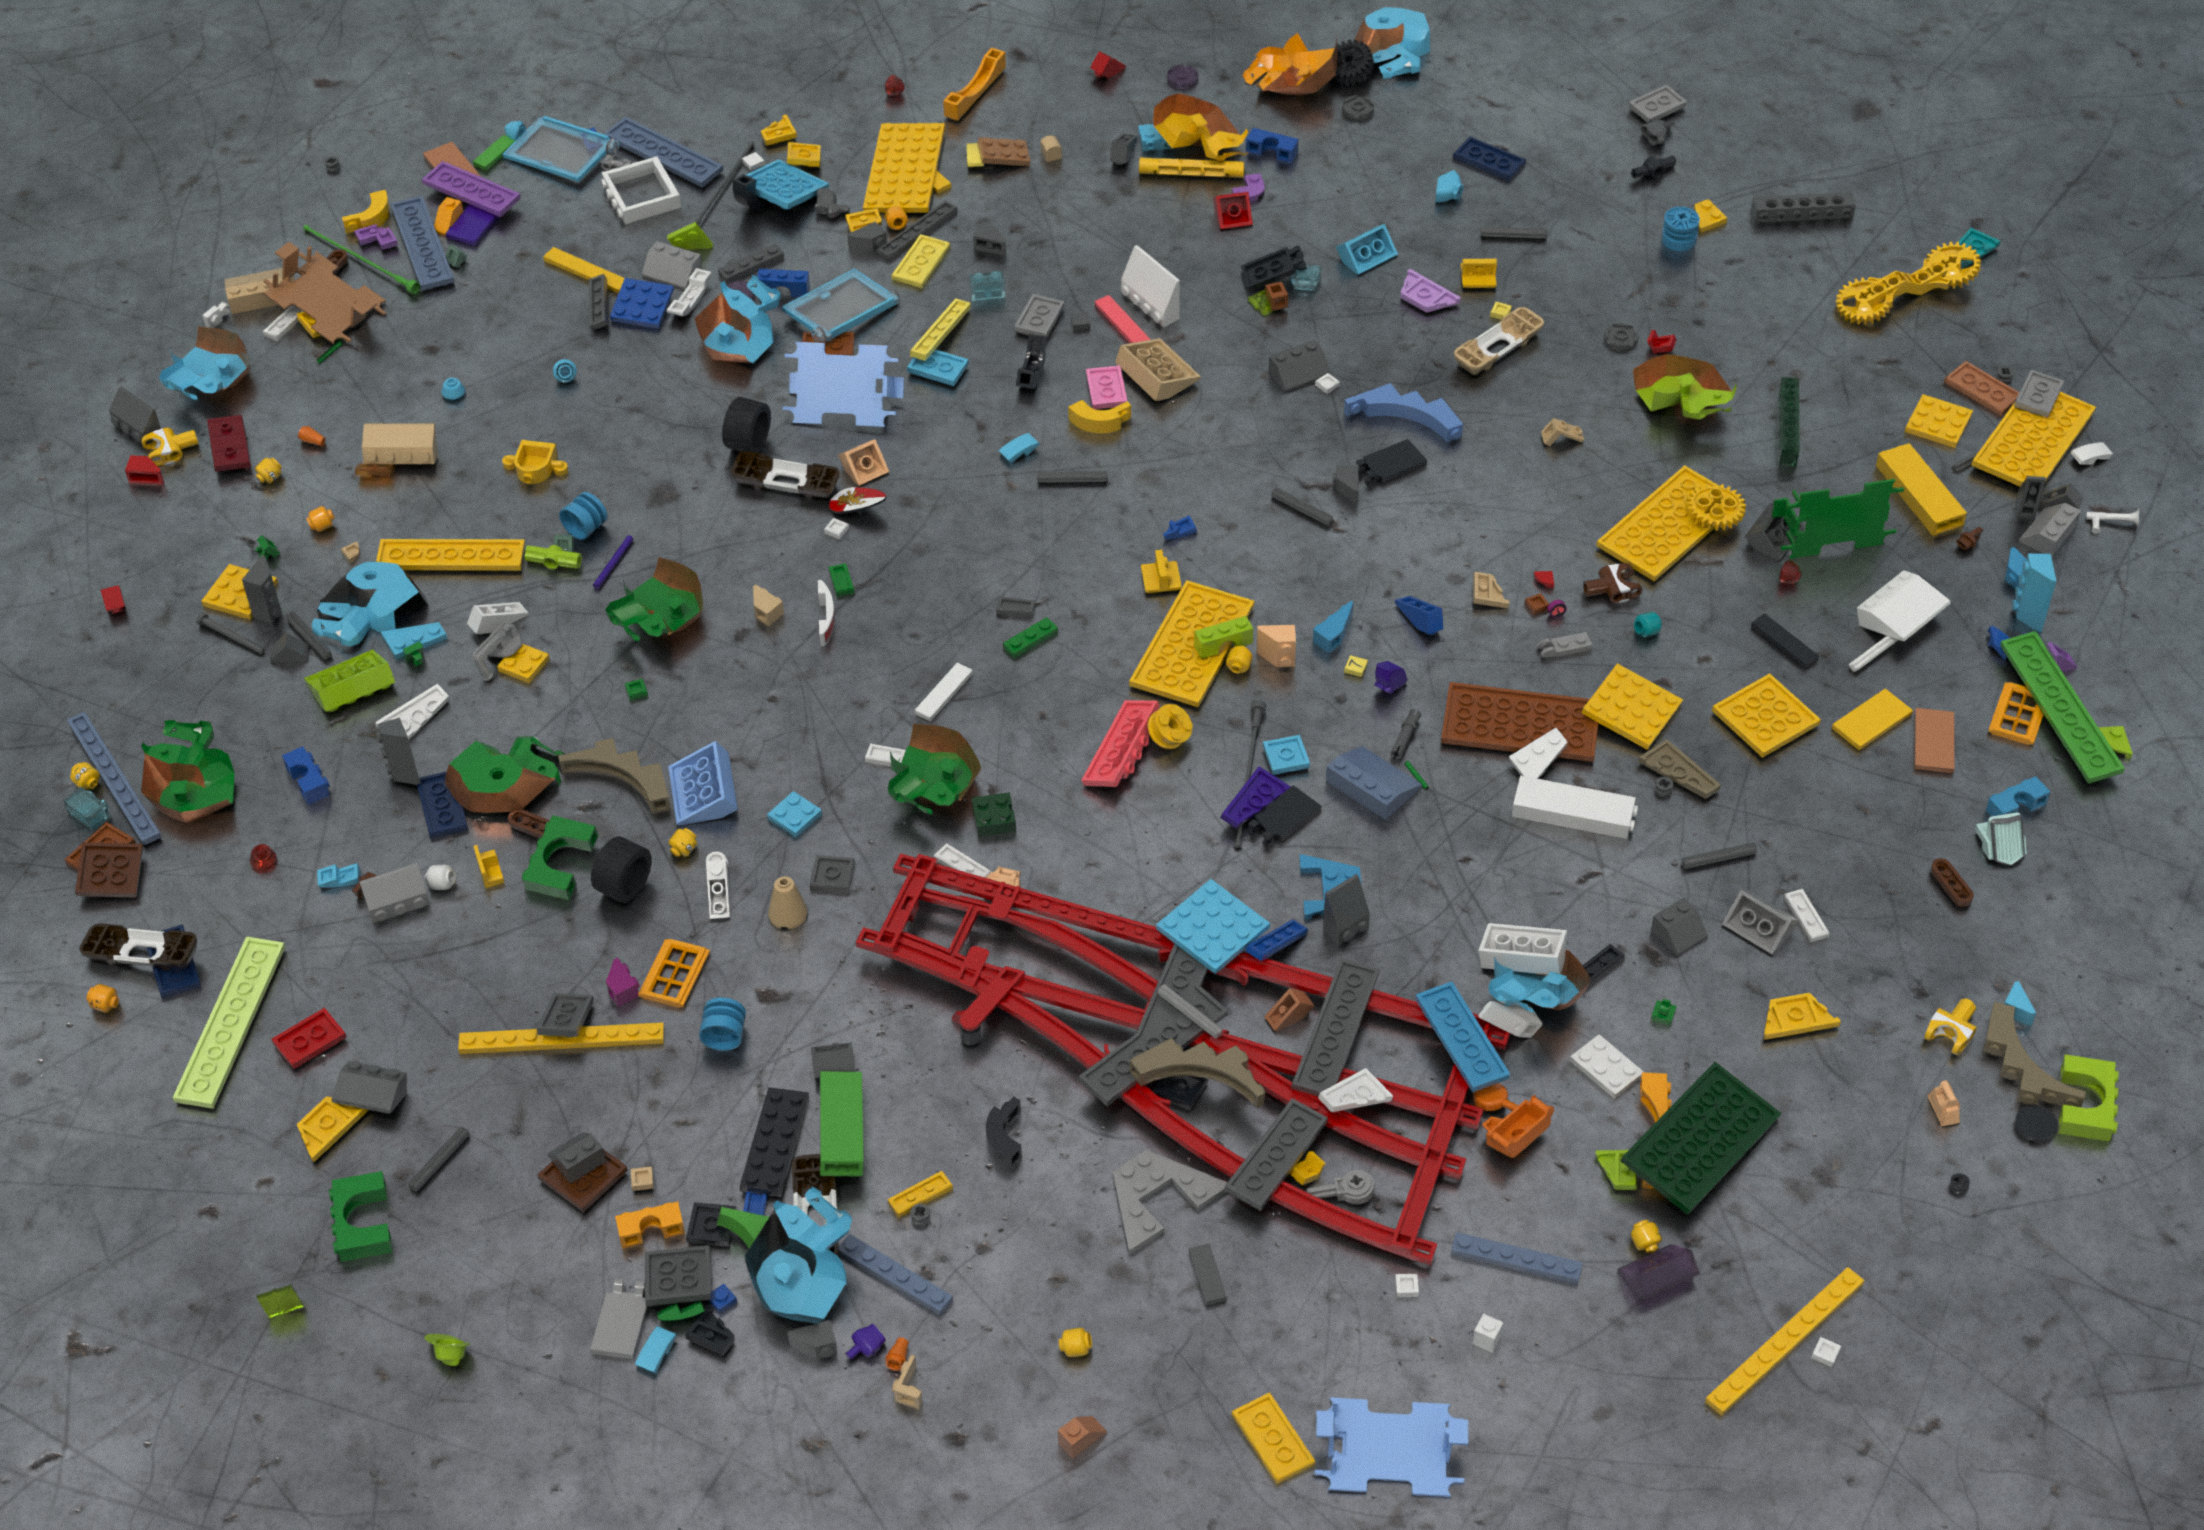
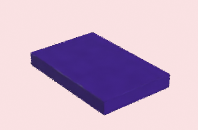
M469 204L445 233L446 238L476 246L499 216Z

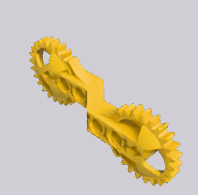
M1950 242L1948 246L1943 243L1942 248L1937 245L1936 250L1931 249V254H1927L1923 267L1912 274L1894 271L1883 278L1869 277L1865 281L1862 277L1861 281L1855 279V283L1848 281V286L1843 285V290L1839 289V294L1836 295L1837 312H1840V317L1844 316L1845 321L1850 319L1851 324L1854 321H1857V325L1861 322H1864V325H1866L1867 321L1873 324L1874 319L1880 321V316L1885 318V313H1889L1890 308L1893 307L1894 299L1905 292L1923 295L1934 288L1948 289L1952 286L1955 289L1956 285H1959L1960 288H1962L1963 283L1969 285V280L1974 281V277H1978V272H1980V255L1976 253V249L1972 250V246L1966 248V243L1962 244V246L1959 245V242L1955 245ZM1961 260H1971L1974 266L1961 269ZM1855 297L1856 307L1843 305L1844 300Z

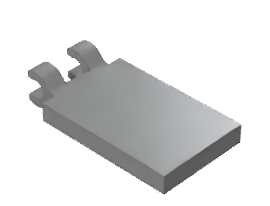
M615 1278L613 1293H606L590 1348L591 1354L634 1359L648 1310L644 1298L645 1282L636 1281L634 1293L625 1292L626 1285H623L624 1279Z

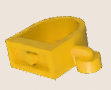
M521 440L516 455H506L502 459L503 467L507 470L515 468L518 479L526 484L541 483L550 477L552 471L558 476L568 473L567 463L565 461H557L558 453L554 443Z

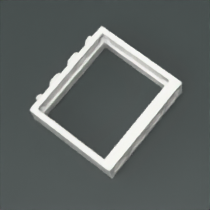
M658 157L602 172V180H600L602 187L606 189L608 199H611L613 208L617 209L618 217H621L625 224L681 208L680 195ZM654 173L666 196L626 207L614 184Z

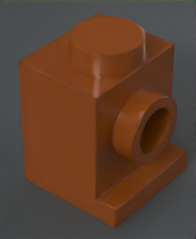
M1277 282L1265 285V296L1271 306V311L1287 308L1288 293L1283 283Z

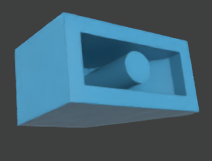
M2012 547L2007 560L2005 580L2016 589V587H2019V575L2023 573L2022 566L2026 558L2015 547Z

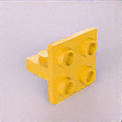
M1497 259L1462 260L1460 267L1463 288L1496 287Z
M1155 550V563L1141 565L1146 593L1182 589L1177 561L1168 562L1167 557L1163 556L1162 550Z

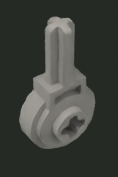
M1352 1170L1342 1177L1334 1178L1335 1184L1307 1189V1193L1317 1198L1337 1196L1338 1201L1345 1200L1351 1204L1366 1203L1375 1193L1372 1176L1362 1170Z

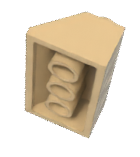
M365 423L362 440L363 464H434L438 458L435 423Z

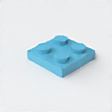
M1300 735L1263 742V749L1273 775L1310 768V761Z
M793 791L767 814V818L794 837H798L822 815V809Z

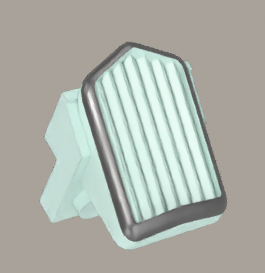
M2020 813L1992 816L1988 819V822L1976 824L1975 831L1983 842L1982 849L1989 860H1995L1998 863L2012 866L2027 854L2023 819Z

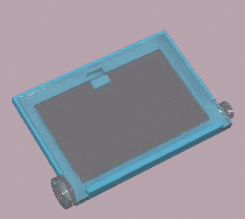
M547 116L543 118L532 117L530 127L503 153V158L580 182L606 154L614 156L618 152L619 141L613 138L609 139L607 135Z
M854 268L782 306V311L811 330L812 337L816 343H825L900 303V295L896 290L889 292Z

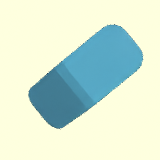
M1455 170L1439 176L1435 202H1447L1452 199L1459 200L1464 185L1461 184L1460 176Z

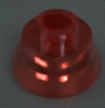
M893 74L886 80L885 92L888 96L900 95L904 91L905 84L902 79Z
M1792 560L1786 561L1781 569L1779 580L1782 584H1794L1795 581L1798 582L1800 580L1802 571Z
M259 844L252 849L249 861L256 869H267L275 863L277 856L275 851L268 845Z

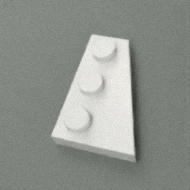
M1554 728L1509 756V761L1521 776L1538 779L1567 746V741L1559 730Z
M1365 1068L1320 1092L1318 1098L1331 1112L1389 1102L1392 1101L1393 1095Z

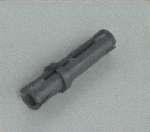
M1410 710L1406 721L1402 723V730L1390 751V755L1393 758L1396 752H1398L1396 759L1402 757L1412 733L1416 731V724L1421 717L1419 711L1414 716L1416 710Z

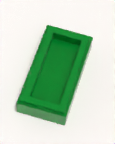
M847 564L829 566L828 569L836 596L854 593Z

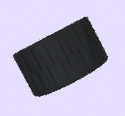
M740 396L735 398L729 405L723 421L722 441L724 446L740 452L758 453L763 448L769 434L771 411L768 404Z
M617 836L612 838L601 848L593 863L591 870L592 887L621 903L632 900L644 887L651 871L652 856L650 851L624 837Z

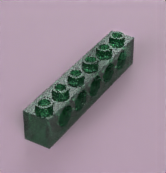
M1781 377L1779 387V465L1797 467L1800 452L1799 378Z

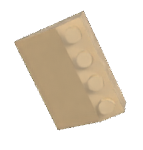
M283 268L225 279V289L231 313L236 314L278 305L263 294V292L269 290V286L263 280L267 279L273 283V274L276 272L278 273V284L283 281ZM294 275L290 278L292 282L295 281Z
M1160 338L1120 345L1115 361L1155 401L1169 399L1201 378L1195 370Z

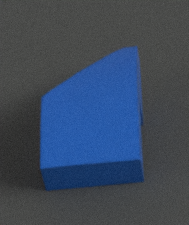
M1189 515L1175 522L1170 520L1167 532H1164L1163 536L1165 540L1181 538L1196 533L1197 529Z
M1991 626L1988 628V633H1990L1988 647H1993L2005 660L2007 656L2000 644L2001 641L2010 637L1996 627Z

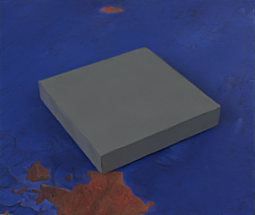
M816 855L810 881V890L849 893L855 858Z

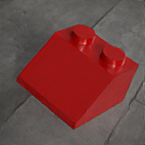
M1248 191L1213 197L1215 215L1220 229L1253 225Z

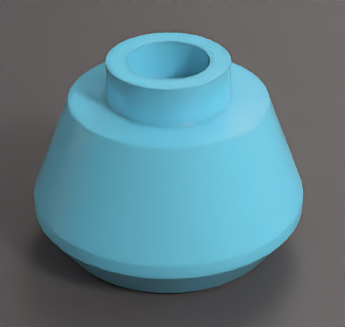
M511 121L505 127L506 135L512 140H517L526 131L522 121Z
M567 359L559 360L553 367L554 377L562 383L572 381L577 373L575 364Z
M448 378L443 383L441 393L448 400H457L464 395L465 387L458 379Z

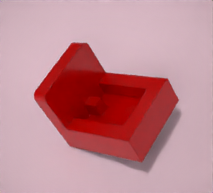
M1651 330L1647 343L1655 354L1673 351L1677 339L1675 335L1658 337L1656 330Z

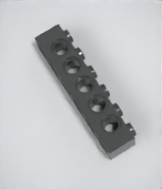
M1852 192L1753 197L1751 212L1754 223L1853 218L1856 204Z

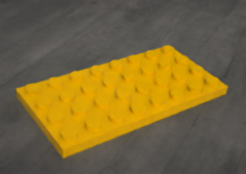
M881 123L863 211L878 208L879 213H886L890 207L899 206L906 213L929 212L945 133V123Z
M2062 392L2059 393L2049 417L2014 407L2013 404L1972 460L1971 465L2017 486H2021L2027 476L2046 477L2047 481L2094 414L2096 407Z
M1684 465L1597 540L1596 546L1621 562L1630 564L1633 569L1655 582L1715 528L1712 527L1708 530L1707 525L1702 528V523L1695 524L1696 519L1691 520V515L1687 514L1688 510L1686 509L1687 498L1690 496V492H1694L1695 488L1700 489V485L1706 488L1707 483L1712 487L1714 482Z
M1186 580L1130 678L1129 686L1199 708L1233 643L1232 641H1226L1219 647V654L1201 659L1194 647V631L1243 616L1248 618L1255 601Z

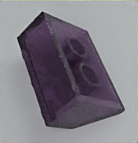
M1670 1244L1617 1269L1619 1275L1634 1296L1645 1301L1656 1298L1657 1294L1661 1292H1669L1675 1289V1286L1680 1283L1691 1282L1693 1277L1700 1274L1692 1250Z

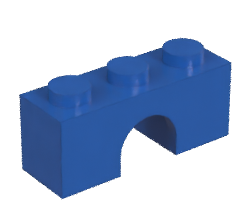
M1252 128L1246 138V152L1261 156L1265 150H1275L1276 160L1292 163L1298 153L1299 139L1257 128Z
M758 269V280L771 289L779 286L786 287L790 290L791 297H801L809 293V271Z
M302 746L282 755L285 768L291 778L294 780L303 777L298 779L297 783L300 793L308 805L329 796L327 789L330 787L326 777L321 776L322 771L319 765H314L315 761L311 752L307 753Z

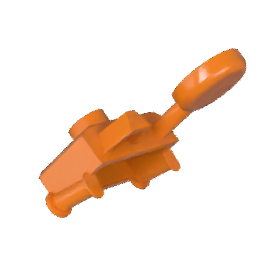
M1500 1083L1473 1093V1101L1478 1108L1494 1111L1505 1107L1512 1111L1504 1119L1491 1116L1482 1124L1487 1131V1145L1511 1158L1516 1157L1521 1151L1526 1149L1551 1124L1554 1107L1546 1105L1536 1098V1095H1533L1530 1101L1525 1099L1520 1105H1517L1508 1100V1091Z

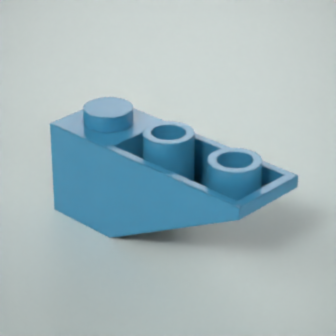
M1352 600L1313 629V642L1328 653L1332 652L1343 642L1353 615L1354 602Z

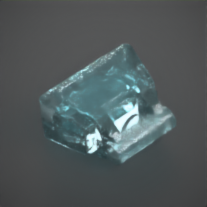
M1307 265L1306 270H1295L1296 274L1289 276L1291 283L1294 284V289L1314 291V286H1317L1321 279L1322 267L1319 265Z

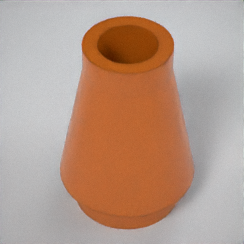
M302 426L299 430L298 438L302 442L321 447L325 444L326 437L310 426Z
M897 1338L895 1344L885 1356V1364L889 1369L893 1371L901 1370L907 1358L909 1345L907 1339Z

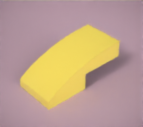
M977 143L967 144L968 167L984 166V163L981 162Z

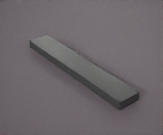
M945 200L878 248L877 255L887 261L892 260L914 244L920 234H928L957 213L958 208Z

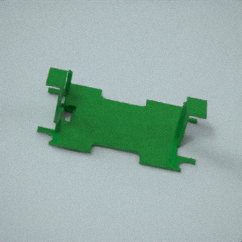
M1890 479L1864 483L1863 491L1856 494L1829 497L1830 489L1799 493V498L1797 492L1792 490L1796 503L1790 504L1788 498L1774 499L1772 518L1783 516L1790 529L1786 531V535L1791 545L1781 546V551L1791 550L1792 554L1789 558L1792 559L1818 555L1823 545L1855 541L1854 549L1883 545V539L1887 535L1897 532L1896 529L1883 531L1884 523L1888 521L1890 509L1888 500L1890 494L1904 492V488H1894L1893 483L1896 480ZM1793 508H1800L1799 517L1796 516ZM1806 521L1805 531L1801 532L1799 530L1800 522Z

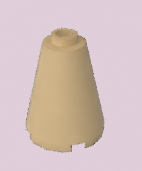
M780 877L774 883L768 909L769 920L777 928L787 927L788 929L799 927L806 920L808 913L807 905L794 881L790 877Z

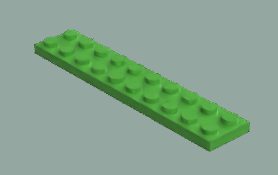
M2034 631L2001 641L2000 646L2086 781L2092 783L2124 773V766L2037 632Z

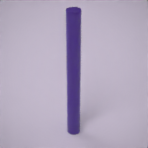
M627 535L593 583L594 588H600L633 541L631 535Z

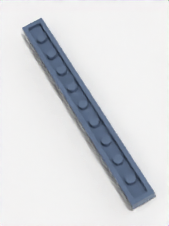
M83 712L67 719L70 728L96 770L100 773L101 778L143 846L162 838L159 830L86 713Z

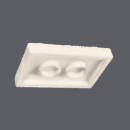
M1597 1035L1570 1056L1571 1063L1614 1099L1640 1080L1642 1072H1644L1601 1035Z

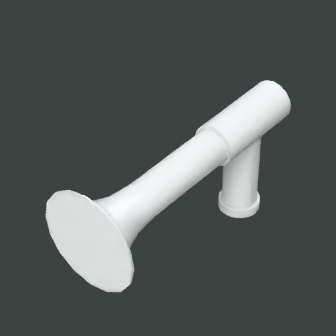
M2139 508L2136 512L2130 514L2087 512L2086 520H2092V533L2095 534L2100 532L2099 520L2130 521L2138 527Z

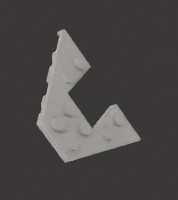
M1148 1150L1113 1171V1180L1129 1254H1132L1164 1233V1227L1141 1203L1142 1201L1170 1183H1173L1198 1211L1226 1193L1225 1185L1228 1182Z

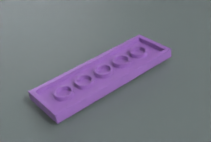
M444 161L422 179L423 184L499 217L521 199L518 192Z

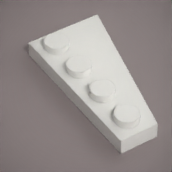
M436 684L376 721V727L378 728L377 724L400 717L408 740H410L449 701V695Z

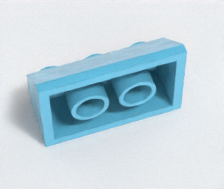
M1385 224L1376 226L1336 246L1342 262L1357 275L1398 255Z

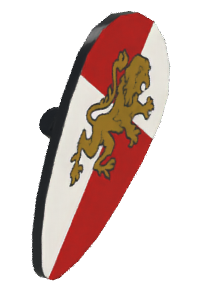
M851 487L834 495L830 500L829 506L834 513L842 514L856 511V513L861 514L863 509L871 508L884 502L887 496L876 489Z

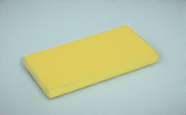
M920 234L891 275L892 280L923 288L950 249V242Z

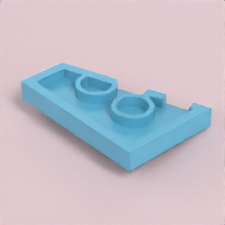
M439 622L381 631L382 638L396 660L403 657V648L418 641L421 642L424 649L448 639L446 632Z

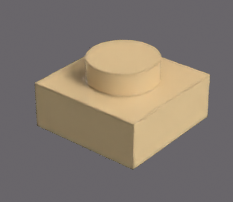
M652 1166L631 1169L632 1191L654 1189Z

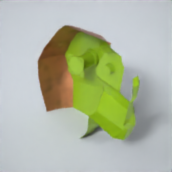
M1665 354L1654 357L1633 369L1635 389L1651 411L1678 406L1682 408L1684 417L1697 420L1718 411L1732 412V407L1702 410L1706 406L1725 404L1732 400L1737 388L1735 384L1732 391L1714 365L1684 356Z

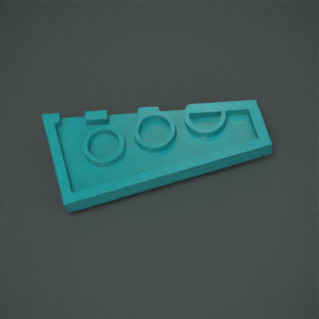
M1970 228L1958 242L1960 246L1966 243V248L1972 246V250L1976 249V253L1981 258L2000 246L2001 241ZM1961 260V269L1973 263V261Z

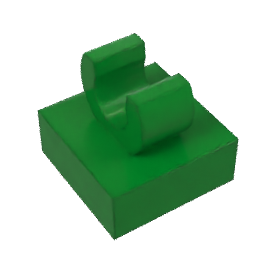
M261 535L257 539L260 545L255 551L260 554L259 557L263 555L267 559L269 555H272L276 558L280 554L274 542Z
M420 641L403 648V657L406 662L413 660L416 666L423 663V645Z
M1667 999L1657 1000L1651 1021L1671 1026L1677 1006L1672 1005L1671 1001Z

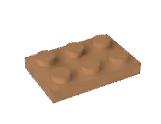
M978 137L977 144L982 163L1030 165V157L1025 140Z

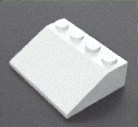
M1138 245L1134 246L1121 278V292L1164 328L1180 319V280Z
M1903 570L1857 607L1859 626L1905 641L1951 603L1948 598L1919 575Z

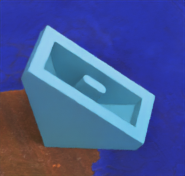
M2017 981L2014 983L2004 1004L2015 1007L2014 1020L2030 1026L2033 1024L2036 1011L2021 984Z

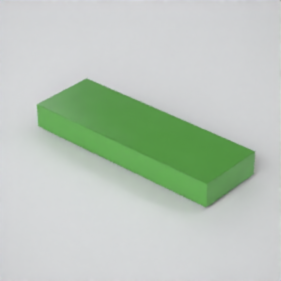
M502 135L473 161V166L487 171L503 157V153L516 140Z

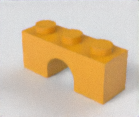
M669 1202L660 1206L647 1207L639 1211L625 1212L615 1216L622 1248L643 1244L642 1234L650 1227L661 1229L664 1239L685 1234L678 1202Z

